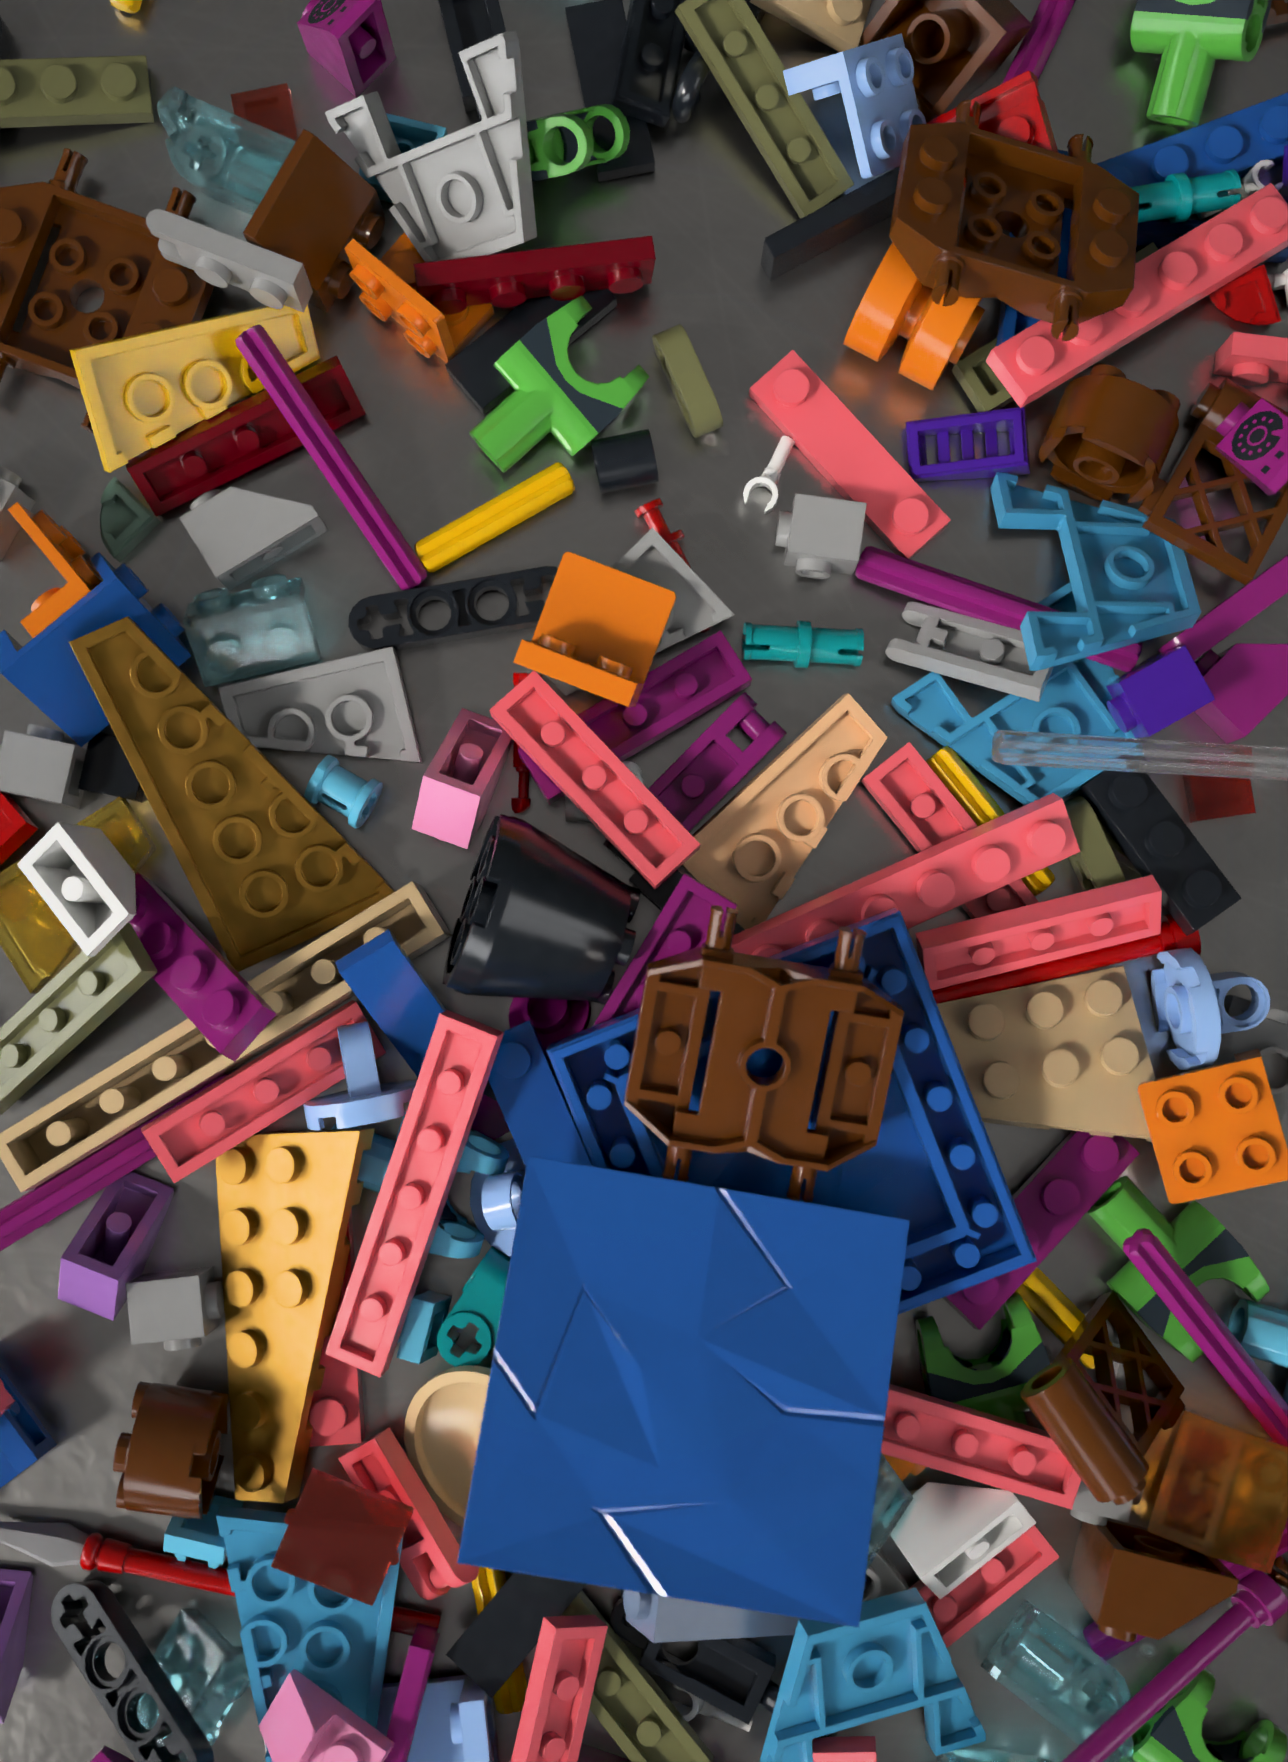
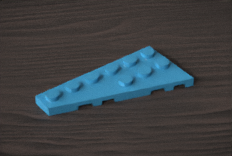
M220 1506L216 1519L220 1537L224 1538L229 1563L227 1573L231 1592H235L241 1622L240 1637L258 1725L289 1673L296 1669L377 1729L405 1526ZM266 1747L267 1751L265 1755L266 1762H272V1759Z

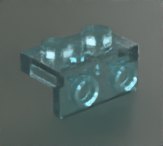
M275 574L254 581L250 589L229 593L227 588H215L204 591L194 597V602L189 603L187 606L183 625L205 687L320 660V649L304 600L305 586L302 577L287 580L285 575Z
M197 1608L181 1609L153 1656L212 1747L218 1738L219 1727L233 1703L245 1693L250 1685L242 1646H233ZM145 1693L139 1700L137 1716L140 1723L149 1730L153 1729L157 1722L158 1706L153 1697ZM164 1738L157 1740L158 1747L165 1745L162 1741ZM184 1752L178 1754L180 1761L188 1760Z

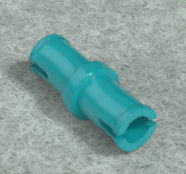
M1234 169L1226 170L1222 173L1190 178L1183 172L1170 174L1164 182L1130 187L1139 193L1138 223L1165 218L1169 219L1171 223L1184 222L1188 220L1190 214L1228 209L1241 200V194L1229 195L1228 191H1223L1241 188L1240 177Z
M800 620L797 621L796 626L752 624L751 622H745L743 626V635H745V638H742L741 649L743 661H749V659L790 661L794 663L795 668H807L809 663L847 664L860 667L863 655L858 653L859 650L864 651V632L862 628L812 627L810 621Z

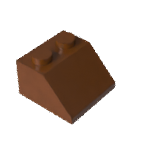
M886 0L863 31L858 46L902 33L905 48L909 51L914 64V77L912 81L918 109L924 115L926 122H929L956 108L960 102L966 100L999 69L1033 25L1009 0Z
M303 129L243 234L247 242L303 263L313 291L309 303L328 313L336 298H344L354 283L349 275L353 268L344 248L354 239L364 248L372 249L383 233L385 214L376 189L316 135Z
M1108 1518L1107 1525L1105 1526L1082 1521L1068 1579L1069 1586L1083 1604V1608L1088 1611L1096 1624H1098V1629L1110 1637L1127 1642H1135L1137 1635L1157 1640L1164 1638L1235 1594L1239 1579L1200 1541Z

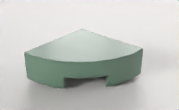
M116 477L109 482L100 502L102 504L100 534L108 552L118 562H121L161 521Z

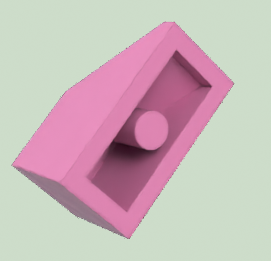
M464 708L461 709L423 775L412 824L413 830L465 849L469 848L486 815L513 743V739L494 719Z

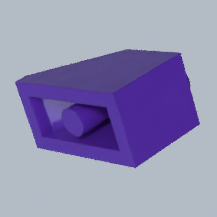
M1185 645L1151 656L1135 666L1131 672H1126L1106 686L1112 696V699L1107 701V707L1112 718L1124 733L1131 730L1135 738L1150 737L1215 700Z

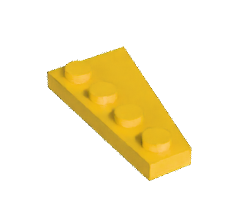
M283 305L282 309L263 306L70 349L104 471L108 473L115 471L129 463L128 460L150 448L155 449L175 438L176 434L196 423L216 416L227 410L229 405L251 393H258L265 389L236 346L235 340L247 329L258 324L261 325L293 372L320 359L308 305L304 313Z

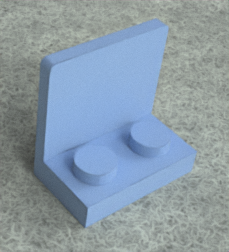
M902 33L783 70L788 95L812 89L813 98L816 101L842 93L860 175L863 179L877 176L900 166L903 143L910 126L926 124L924 115L918 109L912 81L914 77V64L909 51L905 48Z
M468 1675L428 1679L407 1762H499L493 1697L491 1698L486 1691H483ZM400 1682L384 1683L382 1686L377 1730L385 1736L387 1735Z

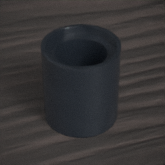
M649 429L591 440L594 464L601 493L659 482L657 463Z

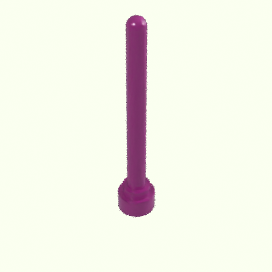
M1259 1569L1238 1582L1236 1594L1231 1597L1233 1606L1061 1762H1104L1250 1626L1256 1629L1263 1624L1272 1626L1288 1611V1599L1279 1585Z

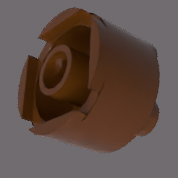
M1106 364L1095 365L1092 367L1089 375L1074 379L1065 388L1039 450L1041 463L1048 457L1054 465L1050 475L1057 482L1080 495L1099 501L1106 500L1110 502L1113 493L1130 494L1127 503L1142 501L1153 492L1178 431L1179 418L1177 413L1181 405L1180 401L1168 391L1152 390L1140 383L1126 379V375L1117 367Z
M140 1381L136 1387L131 1414L132 1418L135 1419L132 1433L122 1432L120 1434L114 1453L113 1470L123 1472L118 1485L116 1507L144 1513L203 1519V1514L207 1515L211 1508L222 1470L224 1456L219 1455L221 1434H228L230 1421L229 1394L218 1393L212 1390Z

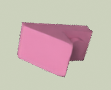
M296 1669L289 1673L259 1724V1729L272 1762H384L395 1744Z

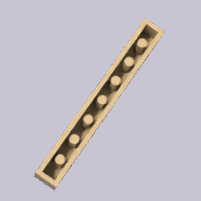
M413 881L248 981V984L277 1014L236 1061L220 1054L188 1018L1 1132L0 1158L19 1191L22 1193L38 1187L354 996L355 993L339 974L335 962L388 929L410 960L452 936L422 885Z

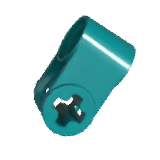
M493 1246L486 1253L463 1287V1294L442 1323L437 1334V1347L441 1356L448 1364L455 1367L479 1364L496 1343L510 1257ZM470 1322L479 1328L475 1339L482 1346L471 1343L465 1350L456 1344L460 1334L453 1327L456 1326L463 1329Z

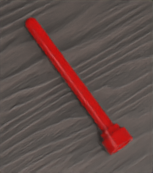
M1166 914L1161 918V934L932 990L936 1004L1031 985L1163 951L1192 948L1200 955V935L1197 930L1186 936L1170 914Z

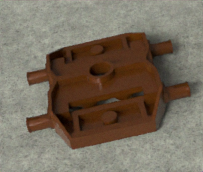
M970 99L963 100L958 104L956 108V122L911 125L902 148L889 237L921 284L933 288L931 297L936 304L939 305L943 294V306L955 304L959 296L964 298H998L1026 316L1053 323L1051 327L1052 336L1058 340L1063 331L1062 341L1072 340L1078 335L1079 323L1124 305L1134 289L1139 193L1101 166L1091 162L1093 140L1090 136L1087 135L1084 143V134L1072 136L1067 144L1068 155H1064L979 129L982 108L975 101L970 112ZM1064 208L1072 210L1066 279L1057 276L1059 254L1061 252L1060 240ZM1003 230L1012 233L1015 237L1005 235Z
M68 148L63 149V155L54 178L50 179L48 183L42 181L0 187V383L6 367L13 369L17 367L37 375L58 378L81 389L70 349L200 321L214 289V285L201 279L194 270L166 260L162 256L158 248L160 238L150 232L146 224V218L78 194L76 189L88 159L79 152H72ZM173 187L165 210L188 219L197 198L184 189L182 193L180 188ZM52 226L59 228L60 232L56 242L50 248L49 260L35 296L29 302L28 314L20 333L13 331L12 328ZM90 288H100L104 291V300L100 308L89 313L78 311L77 301L82 292ZM87 412L80 426L93 433Z
M711 906L706 942L702 943L701 947L672 955L647 965L624 1094V1106L668 1146L664 1170L661 1175L662 1178L674 1180L676 1164L679 1159L677 1181L688 1182L693 1150L715 1154L748 1152L779 1164L793 1166L786 1196L791 1200L799 1201L801 1193L802 1201L810 1203L813 1201L818 1170L829 1171L877 1145L904 1010L899 1003L863 977L864 974L859 969L867 932L853 928L852 933L850 927H840L834 963L830 964L829 968L734 952L731 944L739 911L726 907L722 931H720L723 916L722 906ZM710 991H719V1002L698 1111L689 1110ZM831 1010H834L811 1129H808ZM761 1048L776 1050L783 1058L780 1069L769 1077L755 1076L746 1067L749 1056Z

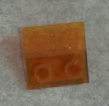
M1185 1407L1147 1531L1210 1557L1271 1574L1288 1518V1446Z

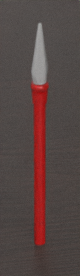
M0 1522V1543L21 1551L50 1566L80 1565L86 1571L93 1570L97 1566L98 1571L116 1574L126 1572L235 1597V1592H231L227 1568L218 1566L216 1569L208 1568L206 1563L188 1559L185 1562L178 1561L174 1556L134 1548L129 1543L106 1538L104 1541L100 1533L88 1535L69 1523ZM394 1605L390 1631L413 1636L417 1623L439 1628L441 1616Z

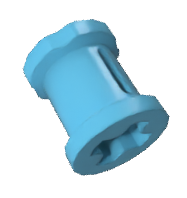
M328 754L319 763L310 778L304 797L314 805L320 802L348 817V825L359 829L377 804L382 792L383 783L375 778L370 781L364 780L339 766L340 761Z

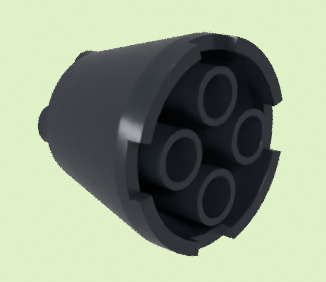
M502 814L500 817L495 816L483 840L470 875V880L472 881L464 900L460 918L456 920L445 962L442 984L453 988L455 992L465 995L593 1001L603 1005L606 1004L615 978V971L612 970L614 964L625 966L634 946L636 931L626 928V925L632 921L640 899V889L627 885L525 820Z

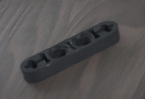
M543 566L369 596L361 599L353 606L349 615L348 627L357 643L369 652L392 646L396 651L534 628L537 627L545 605L544 601L525 602L529 614L519 616V602L513 587L523 585L525 597L539 595L543 592L542 583L553 582L558 568L555 566ZM489 590H498L504 593L509 600V608L506 614L497 620L483 619L476 612V602L479 596ZM431 600H441L451 609V617L448 624L439 630L425 629L418 620V613L421 607ZM407 605V619L413 634L404 636V628L401 623L384 627L382 631L383 637L379 639H374L369 630H362V625L371 622L372 612L380 611L385 620L402 618V615L398 610V606Z
M97 1580L67 1584L60 1589L51 1607V1622L55 1632L137 1762H180L178 1754L184 1752L188 1759L187 1762H214V1752L208 1739L111 1589L105 1583ZM86 1599L89 1604L83 1612L86 1621L80 1622L78 1615L83 1609L80 1600ZM106 1627V1631L101 1633L98 1628ZM113 1642L122 1648L125 1655L124 1670L118 1678L112 1677L105 1666V1654ZM145 1693L151 1695L158 1706L157 1722L151 1730L146 1729L140 1723L137 1716L139 1700ZM164 1738L162 1741L165 1745L158 1747L157 1740Z

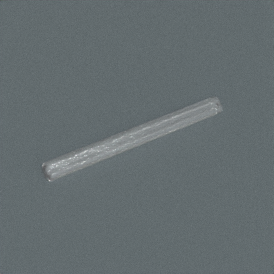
M999 730L995 732L992 739V759L1003 765L1288 781V748L1012 730Z

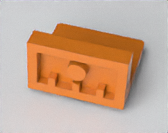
M405 232L380 260L354 239L344 248L353 268L349 275L362 290V293L359 295L362 303L382 321H386L391 316L406 329L403 333L406 340L427 358H430L435 353L448 363L463 351L494 315L493 305L490 303L467 306L462 312L443 315L436 307L416 291L414 264L425 263V261Z
M16 502L8 511L68 582L62 588H52L40 595L31 606L32 612L20 621L34 638L99 585L103 578L82 557L86 551L63 525L58 526L43 509L34 515L19 502Z
M565 552L532 640H521L513 663L624 706L636 707L677 595L675 592L575 553Z
M1259 1049L1234 1054L1236 1061L1139 1084L1138 1094L1170 1203L1179 1204L1288 1180V1148Z

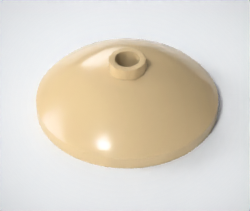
M472 1365L449 1368L433 1376L413 1397L408 1407L404 1424V1443L409 1461L429 1495L438 1506V1509L462 1528L464 1526L491 1368Z

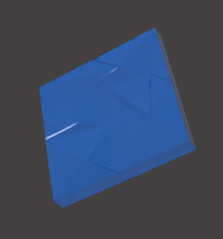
M892 908L846 926L850 927L852 933L853 928L867 932L859 969L864 974L863 977L899 1003L904 1010L877 1145L829 1171L818 1170L813 1201L810 1203L910 1220L899 1315L1036 1262L1037 1259L902 914L898 909ZM839 930L833 931L768 958L829 968L830 964L834 963L840 932ZM710 991L689 1110L698 1111L719 1002V991ZM640 1008L550 1043L546 1051L593 1167L662 1178L661 1175L664 1170L668 1146L624 1106V1094ZM831 1010L808 1129H811L834 1010ZM761 1048L749 1056L746 1067L755 1076L769 1077L780 1069L783 1058L776 1050ZM693 1150L688 1183L789 1199L786 1193L789 1188L793 1166L779 1164L748 1152L715 1154ZM679 1159L677 1160L676 1169H675V1175H674V1180H676V1181H677V1169H678ZM800 1193L799 1201L803 1202Z
M528 1156L457 1563L859 1628L910 1220Z

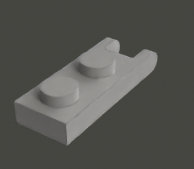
M154 209L147 214L146 224L150 232L160 238L158 248L166 260L194 270L201 279L214 286L226 288L228 284L249 291L257 301L268 307L282 309L283 305L304 313L313 291L303 263L163 209Z
M908 602L902 613L903 619L911 625L921 627L914 643L898 638L890 640L885 652L891 660L1040 702L1053 667L1039 671L1029 670L1021 630L918 602Z

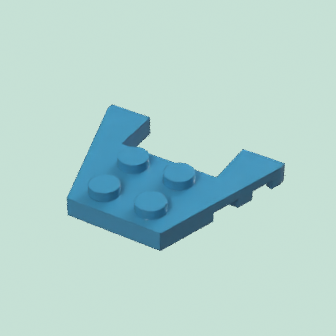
M996 473L990 491L998 528L1058 531L1077 612L1027 611L1020 629L1030 671L1043 670L1193 627L1201 614V609L1185 552L1143 528L1142 525L1147 515L1138 511V509L1102 500L1099 507L1070 500L1068 490L1048 484L1044 492L1016 485L1018 476L1008 473ZM1167 518L1172 522L1176 523L1175 519Z
M1070 582L1038 603L1061 612H1077ZM1086 658L1054 666L1040 702L1009 694L975 717H971L942 676L934 672L929 673L892 697L891 706L897 713L942 746L952 748L964 762L1024 806L1052 793L1063 798V800L1129 754L1136 753L1141 747L1140 739L1135 738L1131 730L1124 733L1118 727L1107 707V701L1111 700L1112 696L1106 686L1119 678V675H1115L1112 667Z
M916 1587L862 1602L859 1628L808 1619L798 1620L759 1762H813L812 1740L814 1738L924 1706L925 1740L935 1756L986 1741V1733L974 1713L970 1704L971 1700L964 1685L958 1678L951 1662L952 1658L931 1612Z

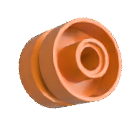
M892 242L854 315L846 334L844 345L879 362L899 335L906 338L908 342L900 362L899 374L933 391L948 362L950 361L957 365L986 309L979 306L982 298H964L959 296L955 304L943 306L944 294L939 305L936 304L931 297L933 288L921 284Z

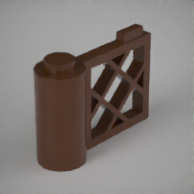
M1226 378L1219 387L1209 383L1199 396L1190 415L1198 419L1193 435L1167 482L1158 477L1153 492L1142 501L1138 511L1147 515L1142 525L1143 528L1240 583L1247 585L1255 576L1288 514V481L1280 488L1279 492H1281V495L1274 508L1254 512L1245 484L1252 483V481L1245 474H1241L1237 467L1215 449L1224 438L1215 429L1241 401L1251 409L1262 398ZM1267 401L1268 403H1270L1272 406H1274L1276 409H1278L1280 412H1282L1283 414H1285V415L1288 417V412H1287V411H1285V410L1281 409L1280 407L1274 405L1273 403ZM1201 448L1222 460L1227 477L1202 483L1195 463V458ZM1184 478H1186L1188 487L1179 488ZM1231 488L1240 516L1215 522L1206 493ZM1192 497L1201 525L1185 529L1163 516L1171 502ZM1266 521L1265 525L1260 531L1258 522ZM1244 526L1251 547L1245 562L1225 552L1219 532Z
M1114 1291L1099 1296L1054 1361L1035 1374L1020 1392L1022 1399L1095 1499L1101 1503L1113 1501L1116 1505H1122L1133 1500L1144 1490L1146 1486L1144 1477L1149 1470V1465L1144 1455L1161 1427L1163 1430L1173 1428L1186 1407L1180 1399L1185 1390L1184 1386ZM1107 1319L1118 1333L1120 1348L1110 1346ZM1083 1353L1093 1356L1097 1383L1092 1380L1078 1361ZM1113 1361L1123 1364L1127 1390L1117 1388ZM1143 1369L1160 1390L1155 1398L1147 1396ZM1120 1404L1130 1406L1134 1429L1133 1434L1122 1421Z

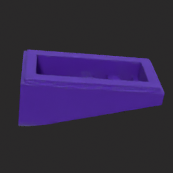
M1016 407L906 422L909 475L915 482L994 478L997 472L1015 476L1030 474L1028 428L1024 407L1021 409ZM1009 431L1010 455L999 456L998 432ZM974 433H985L986 458L975 459ZM961 434L962 461L951 462L950 435ZM937 435L939 464L928 465L926 436Z

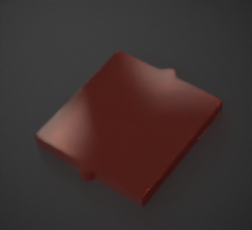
M312 1468L295 1509L292 1508L286 1512L284 1520L288 1526L272 1560L271 1567L373 1606L390 1565H396L399 1562L400 1552L397 1548L413 1514L414 1507Z

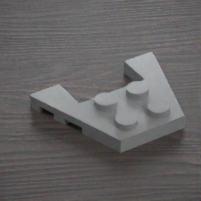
M516 29L503 32L458 52L482 117L480 122L401 153L378 91L362 95L325 112L327 120L336 134L344 131L359 154L354 160L367 178L375 176L394 204L389 209L425 262L490 255L537 237L520 44Z

